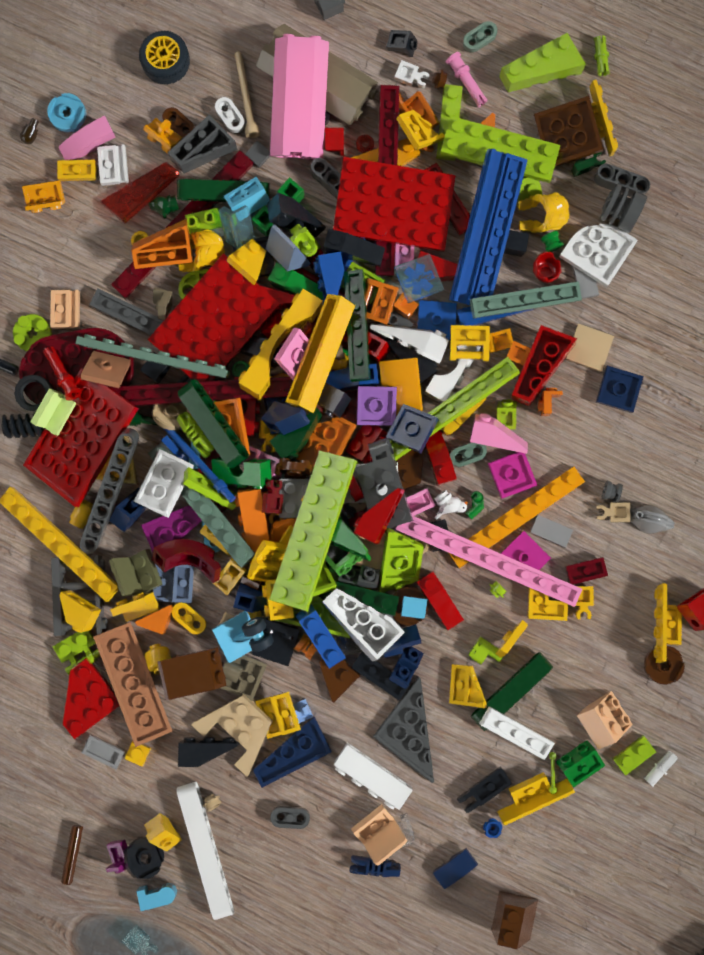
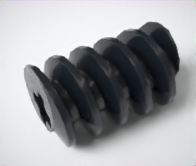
M26 413L25 419H23L22 414H18L17 419H15L14 414H11L9 420L5 414L2 416V432L9 439L13 436L15 438H20L21 436L27 438L28 435L35 437L36 434L40 437L45 428L32 424L30 422L32 418H30L29 413Z

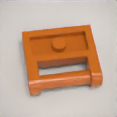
M367 278L365 283L367 284L365 289L366 310L374 287L379 288L371 313L367 312V319L388 325L400 288Z

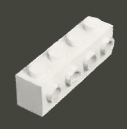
M348 742L334 761L336 771L344 776L345 774L351 776L353 783L359 787L364 785L369 789V794L375 798L381 797L385 800L384 804L393 810L394 808L400 810L413 791L412 786Z

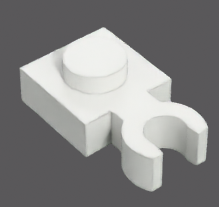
M401 60L394 80L408 86H412L413 82H415L418 87L424 89L426 83L422 82L421 79L425 78L428 80L430 75L427 72L419 73L418 66Z

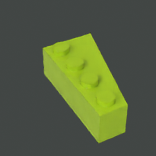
M566 33L503 66L499 78L507 92L531 87L535 84L548 83L550 80L558 78L560 80L574 74L575 76L580 75L586 64L569 34Z

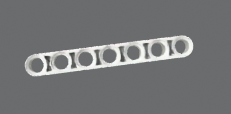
M195 781L177 787V796L214 920L233 915V903L205 807L203 808L204 803L198 783Z

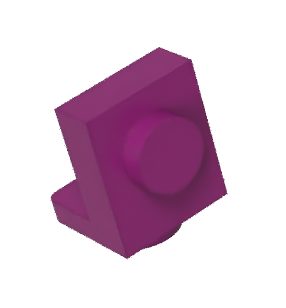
M126 840L108 843L106 846L113 864L106 868V872L118 874L125 871L124 850L128 847Z

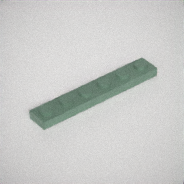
M578 281L470 299L473 319L578 302L582 300Z

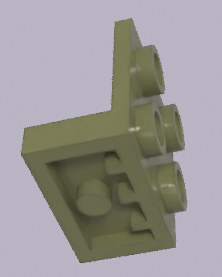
M145 549L132 557L112 558L109 560L111 570L122 596L136 595L141 592L145 594L163 585L156 565L152 561L153 557L150 549Z

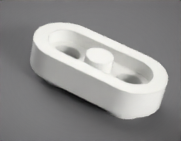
M222 97L218 99L215 103L217 115L230 132H241L244 129L245 122L239 110L229 98ZM224 107L228 108L227 111H222ZM234 122L239 123L237 126L232 125Z

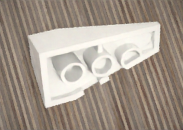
M375 323L370 325V329L392 340H398L397 342L405 347L415 348L417 353L439 364L449 342L445 338L447 334L439 330L433 332L431 330Z
M337 588L322 602L359 648L372 661L378 660L405 633L391 617L383 615Z

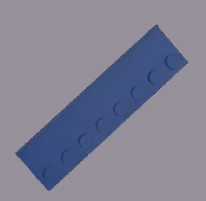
M487 149L449 300L471 306L470 299L493 295L527 159L496 151V149Z

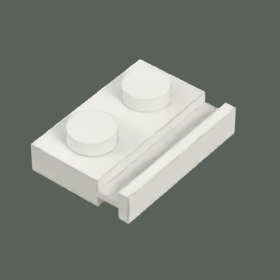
M125 145L97 147L100 184L105 186L129 183Z

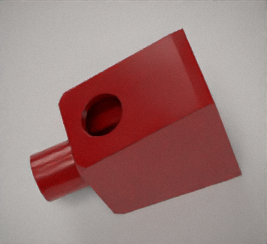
M703 588L676 606L695 631L704 630Z

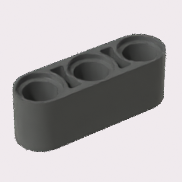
M323 158L314 159L311 163L313 178L337 198L341 174ZM320 166L323 167L324 170L322 172L315 171V168ZM336 179L338 183L333 185L329 183V180Z
M602 164L594 175L595 183L601 187L613 190L616 184L619 183L622 185L619 192L621 194L628 187L629 192L627 196L629 197L635 191L645 195L651 185L648 178L611 164ZM605 172L608 178L602 177L600 173ZM618 179H623L626 184H621ZM636 185L642 186L643 191L638 190Z

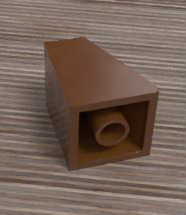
M218 647L183 654L157 662L166 701L227 686Z
M499 891L491 929L497 945L518 949L531 939L538 899Z

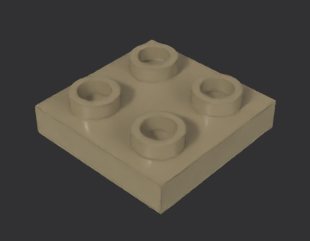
M243 655L231 663L226 660L223 672L226 677L227 686L221 687V689L239 696L244 694L253 701L267 663L247 655Z

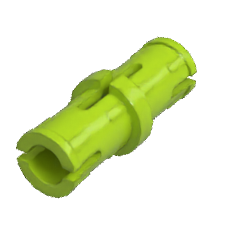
M600 35L594 38L596 52L594 59L597 61L598 76H602V73L603 76L610 74L608 65L609 52L606 47V36L602 35L601 39Z

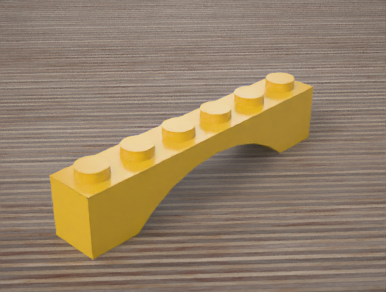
M305 289L300 294L297 293L294 296L290 309L287 308L283 312L279 325H274L271 330L272 335L268 340L265 339L260 347L261 351L258 355L252 357L249 363L250 367L247 371L244 370L238 379L240 388L258 400L262 398L270 386V366L278 346L294 328H300L313 323L322 309L323 300Z

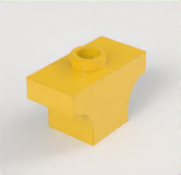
M161 813L144 824L148 833L146 835L148 842L166 852L182 841L180 834L174 829L169 818Z

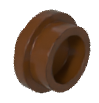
M439 69L438 72L434 73L432 83L435 84L437 89L440 87L444 88L447 81V73Z

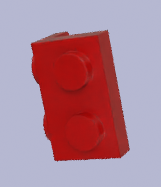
M362 425L345 452L363 464L373 462L369 451V444L386 438L387 433L376 425Z

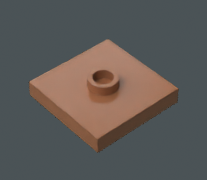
M93 351L81 373V379L119 388L130 367L131 360Z

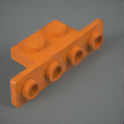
M399 91V114L415 110L423 119L432 124L430 127L432 129L440 123L422 92L417 91L405 101ZM432 145L421 148L423 151H434Z

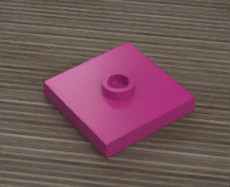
M516 452L487 463L501 499L537 486L525 453Z
M525 531L521 532L500 553L537 570H540L551 559Z

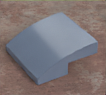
M156 565L163 584L153 589L156 600L192 603L194 566L179 565L163 572Z

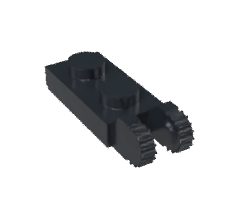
M500 766L470 787L457 800L459 803H462L472 795L474 796L476 801L468 804L464 809L466 813H469L478 806L484 805L513 783Z

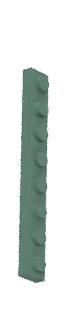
M86 334L84 338L77 336L76 344L83 347L224 379H229L230 371L225 370L226 366L214 364V367L207 366V362L196 360L195 363L189 362V358L177 355L176 359L170 357L169 353L162 351L154 354L151 353V349L144 347L136 350L132 349L133 345L121 343V346L114 345L115 341L103 338L101 342L97 341L95 336Z
M160 442L148 452L153 461L159 449L175 456L163 442ZM185 485L181 495L236 563L243 568L253 559L255 552L210 498H206L203 494L189 489Z

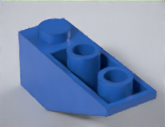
M341 252L318 255L315 260L316 262H314L315 273L319 275L317 283L319 292L323 294V304L327 294L338 295L345 271Z
M370 364L371 380L351 382L349 368L329 372L326 383L341 391L358 389V386H378L377 364Z

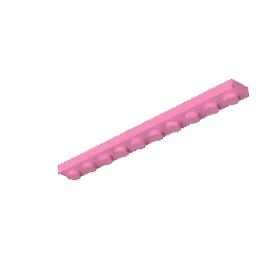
M412 516L413 521L396 526L395 530L575 607L582 589L415 516Z

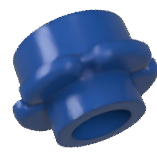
M491 818L488 822L484 823L483 830L487 837L497 838L501 835V830L503 829L501 822Z

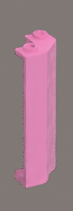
M283 34V37L275 38L270 156L307 160L323 158L329 42L321 40L320 36L294 37L292 34Z

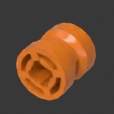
M306 633L294 648L297 652L304 653L305 657L309 660L317 651Z

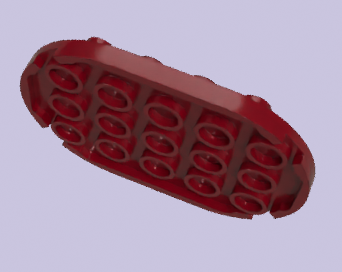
M87 328L47 336L33 343L25 356L22 357L19 378L22 379L28 375L42 376L51 383L54 390L65 395L62 388L57 385L58 378L43 354V350L47 347L51 351L50 346L55 348L68 374H71L74 379L80 369H84L93 351L131 360L130 367L120 387L130 386L134 376L135 364L132 357L76 344L77 336L84 338L85 334L95 336L96 340L101 342L103 338L115 341L114 345L121 346V343H126L120 336L109 330ZM38 382L29 383L24 388L26 396L35 404H40L45 397V388Z

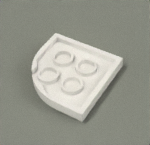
M599 224L586 226L570 239L559 257L607 288L638 240L613 225Z

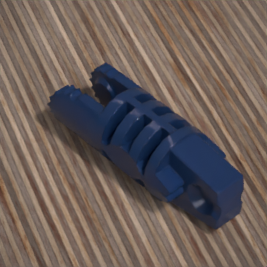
M351 856V862L354 864L350 866V873L369 874L370 876L400 877V863L386 859L380 865H375L370 857Z

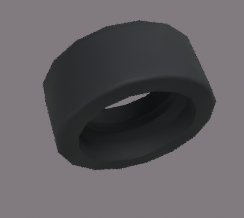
M24 376L15 386V399L23 409L36 412L40 404H29L23 396L24 388L29 383L38 382L45 388L47 393L49 388L53 389V386L42 376Z

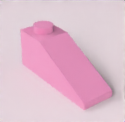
M475 414L470 442L527 454L528 443L490 415Z

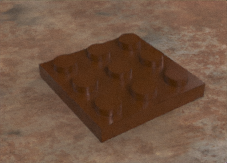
M589 95L534 114L540 140L560 145L555 167L603 152Z

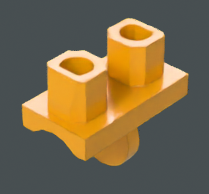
M155 118L150 124H146L143 129L148 133L147 139L155 143L157 141L160 142L162 150L166 153L182 140L180 135L170 129L171 122L168 119L161 122Z

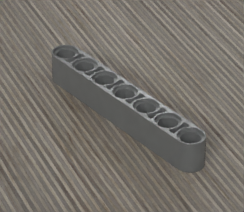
M134 429L124 430L117 439L80 541V549L84 553L91 554L95 552L102 541L139 441V434ZM124 436H129L132 439V443L126 442ZM118 454H123L126 460H121ZM112 471H116L119 474V478L114 477ZM105 489H110L113 495L108 494ZM99 506H104L107 511H102ZM93 523L99 524L100 528H96ZM87 540L93 541L94 545L89 544Z

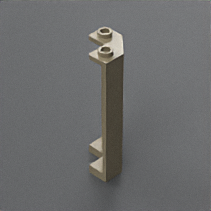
M286 24L276 28L272 34L274 36L273 40L269 45L265 44L256 64V67L272 77L274 76L275 38H281L283 34L305 37ZM328 51L326 111L351 125L355 121L358 122L363 114L361 109L364 103L375 97L377 93L375 88L378 82Z

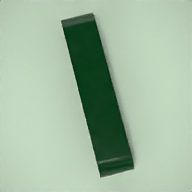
M178 179L177 200L227 202L224 195L248 181ZM260 182L270 199V183Z
M192 379L178 391L179 398L229 468H235L249 457L245 446L197 380Z
M538 652L486 700L487 708L478 707L470 717L483 731H486L487 728L481 726L479 722L489 706L505 714L553 669V665L541 652Z

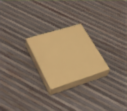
M578 323L573 337L577 338L576 345L565 360L602 372L614 336Z

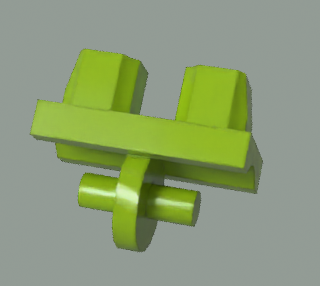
M219 208L185 215L188 221L189 234L223 227Z
M297 224L290 229L293 235L290 237L291 241L306 258L315 255L317 249L321 248L306 227L302 228L300 224Z

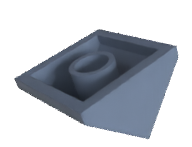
M274 224L271 227L266 250L287 271L308 267L311 264L309 260Z

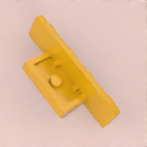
M597 79L592 80L589 86L593 100L591 105L600 139L605 141L610 157L616 152L618 142L616 138H613V125L611 120H608L607 105L602 100V87L598 85Z
M667 583L658 585L654 591V598L657 599L654 610L656 646L653 651L656 663L666 662L667 645H682V614L676 605H667Z
M542 772L508 788L514 803L497 811L503 825H507L575 793L574 788L565 779L555 784L557 792L551 794L549 792L551 786L545 773Z

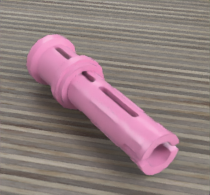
M456 52L446 60V64L451 66L455 72V78L461 80L477 107H481V104L484 105L488 99L469 73V66L465 65L461 59L460 52Z

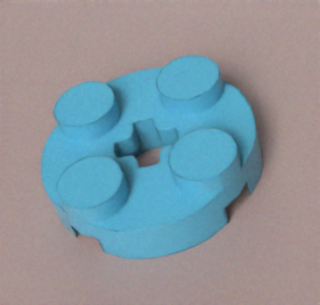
M64 93L58 98H53L47 109L50 122L56 129L62 132H77L86 119L84 104L77 96L70 93ZM70 109L71 114L65 117L62 112Z

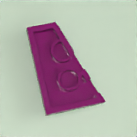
M189 505L171 512L169 518L162 516L141 526L153 553L154 547L161 543L182 539L202 520Z

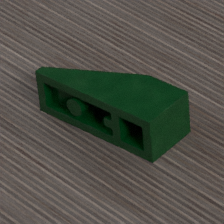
M318 408L315 409L314 413L306 415L310 420L308 425L285 435L278 434L270 440L280 458H287L292 462L299 457L298 454L304 449L323 415Z

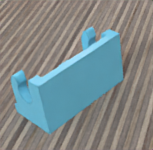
M257 177L224 195L238 221L270 201Z

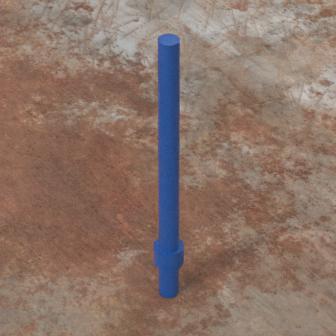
M162 428L214 484L215 490L218 493H222L230 503L233 502L236 497L227 488V484L210 470L175 430Z

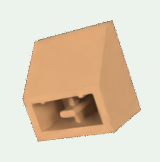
M612 691L586 706L577 715L597 749L616 743L633 725Z

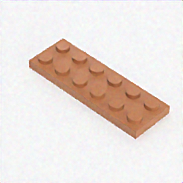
M131 622L94 636L135 747L172 732Z

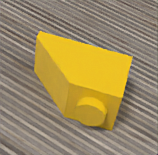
M71 590L61 592L59 596L66 622L72 626L73 630L80 633L92 630L101 609Z

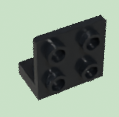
M263 618L266 623L263 633L269 632L274 641L267 649L259 652L253 651L252 655L289 666L300 629Z

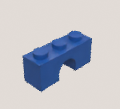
M310 604L308 612L301 610L295 614L329 669L346 658L312 604Z

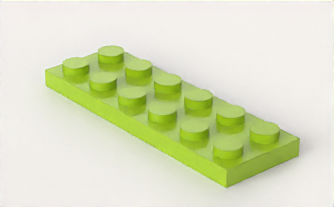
M450 116L440 154L483 165L487 149H496V151L527 159L524 177L550 183L560 145Z

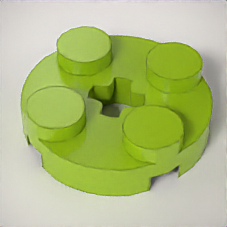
M35 314L20 316L13 328L14 342L24 351H28L29 347L39 339L52 335L49 323L43 317ZM34 329L37 335L30 338L28 332Z

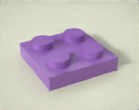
M358 386L357 425L392 426L396 418L397 387Z

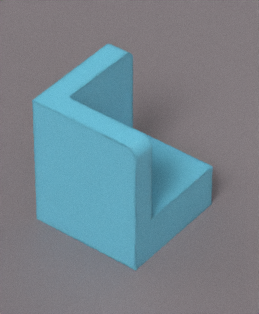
M403 596L401 616L424 619L427 599Z

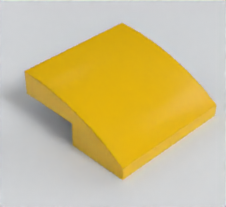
M263 540L252 559L248 571V579L263 582L276 580L288 544Z
M289 692L255 701L257 707L273 720L266 735L267 739L301 730Z

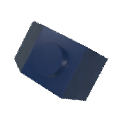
M139 487L116 506L109 520L123 532L130 528L147 508L134 502L140 489Z

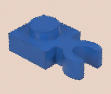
M166 435L161 441L178 458L189 463V457L171 437Z

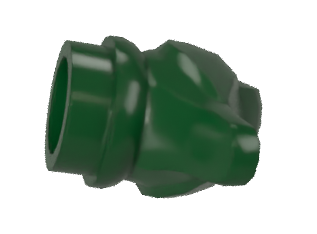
M168 195L167 197L158 196L148 200L150 209L157 211L163 216V219H166L170 212L175 213V211L179 210L175 195Z

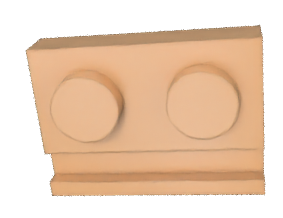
M51 290L50 328L80 329L79 290Z

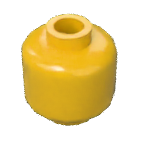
M154 644L145 653L148 670L154 672V674H160L157 662L171 658L168 647Z

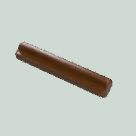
M73 825L71 827L61 883L64 885H71L73 882L83 826Z

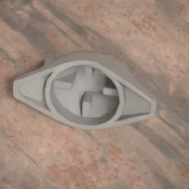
M645 505L630 509V522L644 533L654 534L674 528L675 522L656 506Z

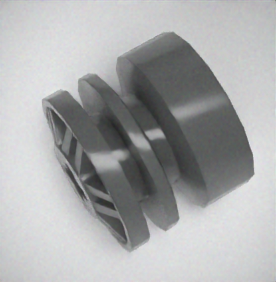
M617 183L603 204L600 220L604 222L608 215H611L608 222L609 225H612L616 218L620 219L618 229L630 233L644 208L647 196L635 191L631 198L627 197L629 188L626 187L623 193L620 194L622 185Z

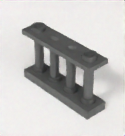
M94 556V562L105 571V560L102 559V556ZM51 558L54 636L66 635V631L72 629V626L65 620L59 596L60 593L67 590L91 588L85 582L67 583L64 580V573L72 570L59 558ZM95 592V600L89 602L101 609L93 628H97V634H101L107 629V618L104 617V600Z

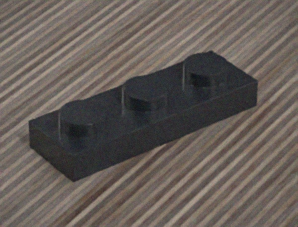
M363 651L351 667L399 701L410 686L409 683L408 687L404 689L390 681L389 677L392 671L378 661H372Z

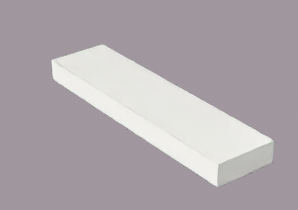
M490 706L479 722L481 726L544 760L555 744L550 739Z

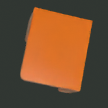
M404 290L394 303L393 310L409 320L419 307V304L409 298Z
M513 341L506 358L509 357L515 366L521 370L531 348Z

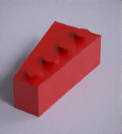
M541 325L512 393V400L530 406L576 345L577 338Z

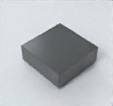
M256 141L245 155L260 168L270 157V151L260 142Z

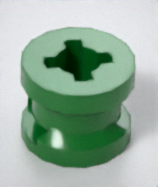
M558 231L550 232L541 238V242L546 246V252H553L564 245L563 242H560Z

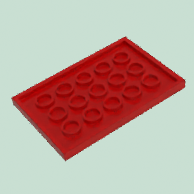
M343 157L333 230L345 232L362 239L444 252L456 175Z
M223 253L148 340L160 351L169 353L172 358L177 359V355L189 358V362L195 363L196 360L207 362V366L214 367V364H219L227 367L281 304L258 283L253 285L227 262L228 257ZM181 369L191 379H195L198 382L214 381L217 378Z
M83 368L80 369L74 379V383L77 388L81 389L82 393L73 400L76 402V405L61 432L56 436L45 428L23 464L24 467L74 507L81 505L112 454L118 437L127 429L139 409L109 386L82 380L81 373Z

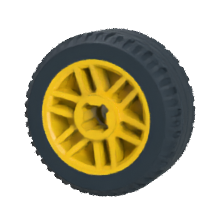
M161 30L152 33L143 40L140 46L139 60L145 74L152 81L168 85L179 81L186 75L190 65L189 52L183 39L174 32Z

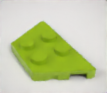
M390 528L386 529L378 592L385 593L394 588L398 590L407 584L419 581L424 549L422 543Z

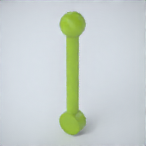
M555 752L549 753V758L551 759V787L549 792L555 794L557 792L555 787V760L557 755Z

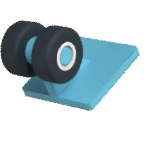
M246 611L212 629L229 663L250 651L259 652L265 650L274 641L269 632L263 633V630L266 628L264 619L262 617L250 619Z

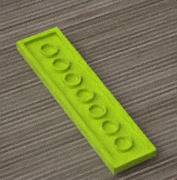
M319 450L269 600L308 612L357 464L355 459Z

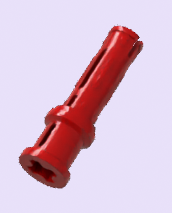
M50 346L51 351L48 347L45 348L43 354L58 378L57 385L64 391L65 399L71 401L78 398L82 391L74 383V377L68 374L55 348Z

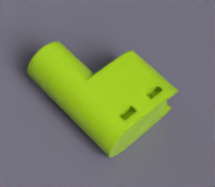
M481 636L468 654L479 665L484 662L488 655L498 662L503 658L495 654L499 648Z

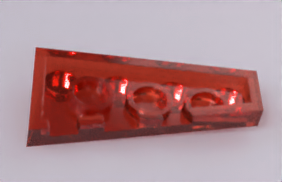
M165 162L102 199L100 202L113 215L126 224L177 179L180 174L178 170L168 162Z

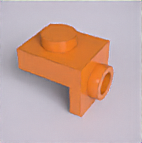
M546 388V391L541 393V400H538V411H541V416L552 414V397H561L563 391H557V388Z

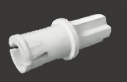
M668 751L657 764L654 763V768L644 779L654 787L664 774L667 775L668 769L677 761V756Z

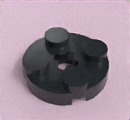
M147 837L134 840L124 850L125 867L133 878L149 879L160 871L161 863L164 861V851L148 842ZM142 853L148 855L145 864L140 859Z

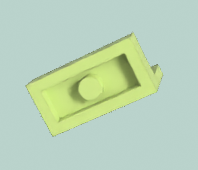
M49 388L30 422L35 426L46 428L52 434L58 436L73 411L76 402L73 400L67 401L62 392Z

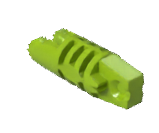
M188 412L180 414L176 420L181 429L190 438L189 440L193 442L200 455L208 458L214 450L213 445Z

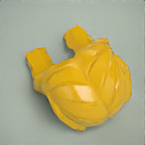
M553 192L549 195L536 194L517 202V208L522 211L537 207L539 203L543 204L546 211L543 223H540L538 220H520L518 227L521 231L541 233L548 230H559L568 222L569 204L567 199L558 192Z
M208 229L192 232L190 234L192 249L196 248V258L192 263L179 264V271H200L204 266H213L223 253L225 254L222 238L217 233Z

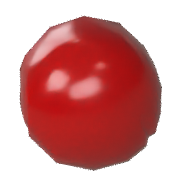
M552 252L539 254L533 263L534 275L544 283L555 281L561 273L560 260H557Z

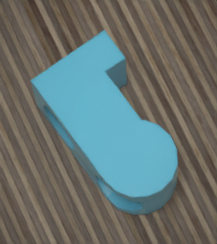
M166 883L161 888L148 890L147 885L139 887L136 892L140 911L172 903L177 894L176 886L172 883Z

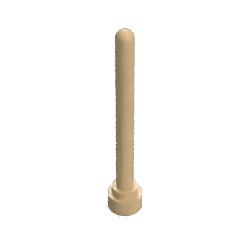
M237 51L235 53V60L247 119L245 134L247 138H256L261 135L260 128L254 121L242 53Z

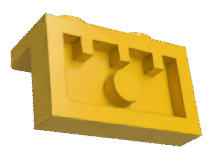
M276 580L265 581V585L262 586L263 597H267V605H264L265 617H269V621L294 618L293 607L269 600Z

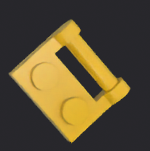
M451 325L450 361H456V359H482V361H489L490 326ZM457 346H483V352L457 351Z

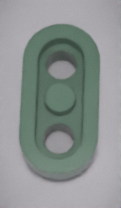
M486 21L468 32L463 40L465 50L476 52L492 42L497 35V26L493 22Z
M469 443L455 448L450 453L452 464L454 467H463L480 461L486 456L487 448L485 445ZM474 448L479 449V455L473 453ZM461 455L462 460L456 461L455 456Z

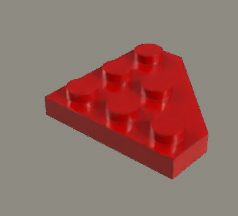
M87 657L70 670L63 726L76 739L120 706L114 690Z

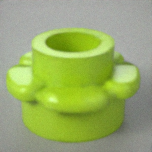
M497 581L493 584L490 583L492 588L489 591L496 598L499 596L504 598L503 595L507 591Z

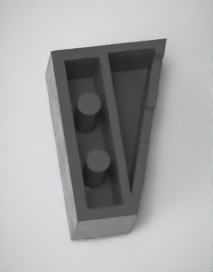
M208 115L176 144L168 154L171 161L185 174L237 150L235 140Z

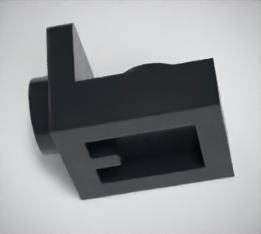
M391 30L386 48L388 51L406 52L409 57H413L418 43L411 31Z

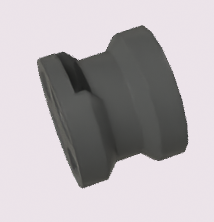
M607 480L602 491V499H612L613 502L618 503L623 485L619 483L615 485Z

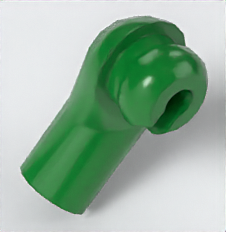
M474 491L471 494L472 507L465 513L470 520L484 509V497L479 491Z

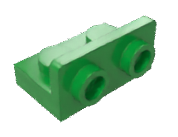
M588 740L579 744L556 761L573 788L605 766L598 752Z

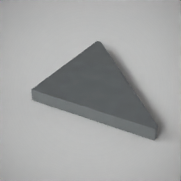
M418 676L373 737L433 783L434 776L421 678Z

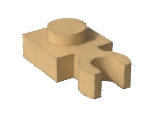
M610 503V508H606L603 505L596 507V509L604 511V515L597 516V520H604L606 517H610V523L630 522V503Z

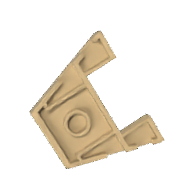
M243 694L217 710L208 713L206 716L197 719L191 726L203 737L216 723L226 730L247 750L234 765L243 774L248 776L252 771V767L273 720Z

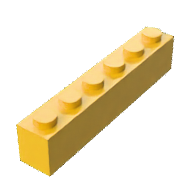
M327 294L285 401L294 407L302 408L306 412L314 413L355 308V305L344 297Z

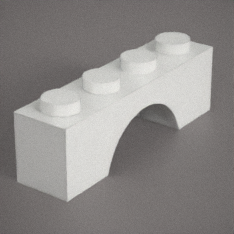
M457 346V351L479 352L481 346ZM458 359L457 367L451 373L434 375L424 395L440 404L455 394L452 391L454 386L460 385L464 378L462 372L465 368L469 369L473 359Z

